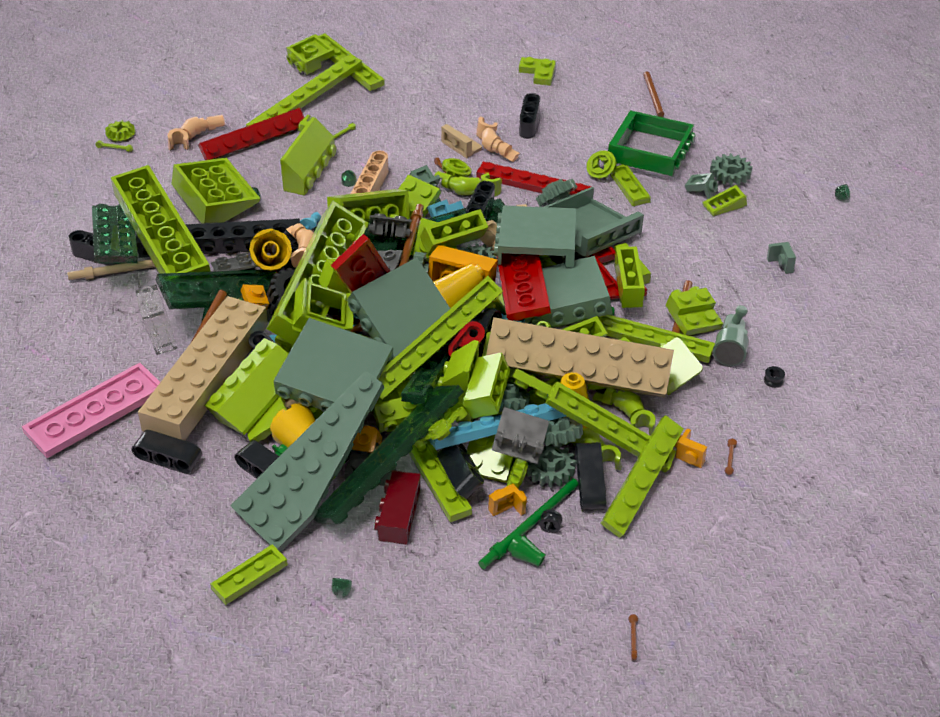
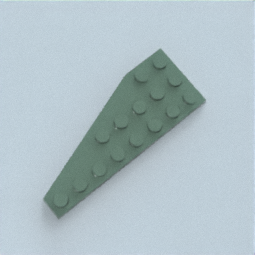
M367 370L230 505L270 545L273 544L280 552L315 518L322 498L325 499L327 496L329 485L334 476L337 477L354 445L353 441L357 433H360L364 427V420L369 411L372 412L385 388Z

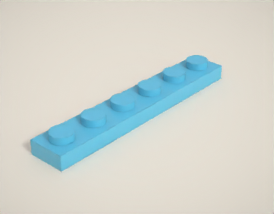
M546 403L541 405L531 404L525 406L524 409L517 410L548 421L566 416ZM501 415L494 417L484 416L474 422H460L458 426L450 428V434L443 440L429 439V441L437 450L495 435Z

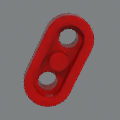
M475 321L467 323L448 347L449 356L451 357L456 348L463 347L474 340L479 341L480 344L485 336L484 327ZM471 330H477L478 335L471 337L469 333Z

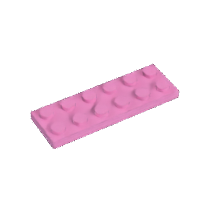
M138 363L23 425V433L46 458H49L142 406L160 384V381L141 363Z

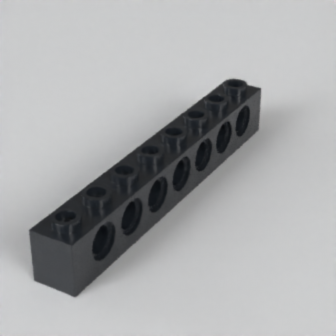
M300 218L185 225L203 254L249 252L253 237L265 229H275L284 233L291 243L295 238L286 229L292 225L300 224ZM136 234L138 257H150Z

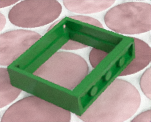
M630 110L608 144V151L614 155L617 164L673 176L675 171L679 170L681 161H684L686 152H689L691 143H694L696 136L693 133L694 124ZM633 130L681 141L673 157L624 146Z

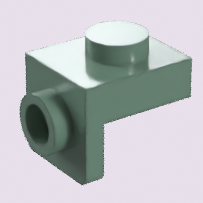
M427 165L415 169L409 174L435 187H438L441 179L439 175L434 176Z

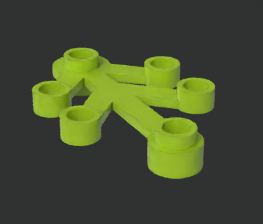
M461 402L452 405L444 416L438 404L431 406L424 412V418L428 423L431 422L432 425L420 428L411 435L412 442L417 449L426 445L429 441L428 439H438L440 441L450 434L451 424L454 421L462 420L468 414Z

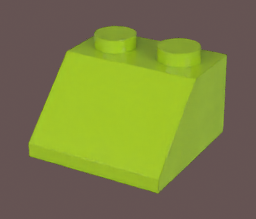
M474 340L452 353L449 362H445L444 377H440L438 382L441 400L454 403L461 402L463 404V397L466 394L476 359L479 357V341Z

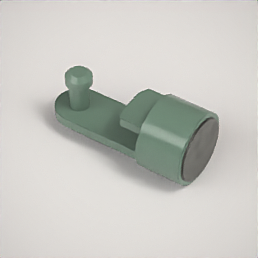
M743 305L737 306L735 314H728L726 316L722 330L716 336L713 355L723 365L736 366L741 364L746 358L749 339L747 336L748 331L745 329L746 323L742 318L746 316L748 310Z

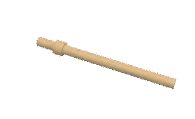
M152 259L98 268H93L92 266L84 267V270L67 272L69 280L81 278L88 280L94 279V276L156 266Z

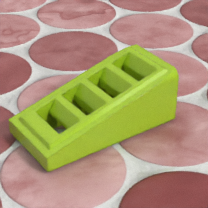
M734 185L702 203L712 216H716L747 206V198L738 186Z

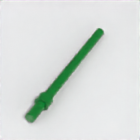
M574 478L571 479L507 537L490 547L489 552L478 561V565L485 569L494 560L502 558L507 553V549L517 534L523 536L540 521L543 511L552 510L576 489L578 481Z

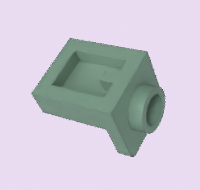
M713 173L691 175L685 184L687 192H701L704 190L707 199H709L717 192L718 183L714 179Z
M789 242L769 244L767 252L768 262L778 261L779 266L783 267L785 274L794 273L796 256Z

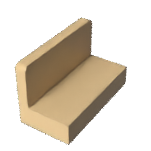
M445 124L441 127V142L463 157L468 158L482 150V145L450 125Z

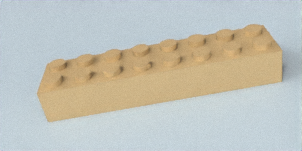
M227 296L138 411L141 430L143 432L145 430H152L185 441L208 410L204 405L212 394L225 383V380L240 366L252 349L249 344L250 335L255 331H265L268 327L266 307Z
M493 317L486 356L502 352L509 368L558 379H562L567 373L574 372L582 375L586 384L665 398L674 350Z

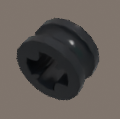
M776 366L768 367L765 370L764 383L771 388H778L783 385L785 378L784 370Z
M545 510L541 514L539 526L545 532L556 533L561 528L563 517L555 510Z

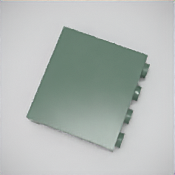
M593 187L544 206L576 208L575 251L585 257L641 233L644 214L636 212L626 217L593 199Z
M503 205L502 213H498L494 256H498V264L501 265L502 253L566 256L565 267L574 268L576 208Z
M595 256L574 260V268L565 267L566 262L542 268L551 313L540 317L524 318L525 323L537 325L539 321H546L553 328L596 316L612 314L610 296Z
M418 258L353 291L347 299L350 310L356 313L360 319L363 330L368 332L373 340L393 346V359L450 309Z
M309 318L274 379L275 394L284 399H292L304 406H312L325 412L366 370L379 380L385 366L393 360V346Z

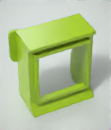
M304 278L295 290L293 331L301 333L309 318L351 331L353 328V312L350 310L347 301L351 293L345 294L308 282ZM310 300H317L325 305L341 309V321L310 312Z

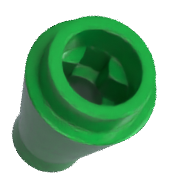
M517 534L507 550L512 554V557L534 564L537 567L542 564L546 557V554L540 551L525 535L520 536Z

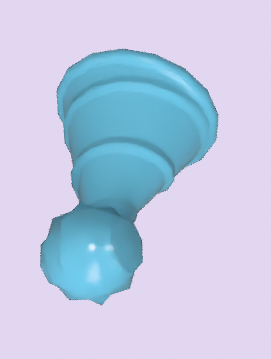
M314 212L311 218H303L300 224L307 230H311L317 226L321 215L318 212Z

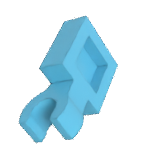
M446 199L427 208L432 221L441 222L454 218L452 213L464 207L461 201L449 205Z

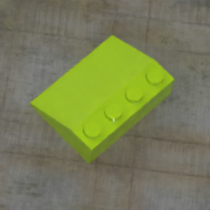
M227 158L173 164L171 184L201 223L225 222L260 202V197Z

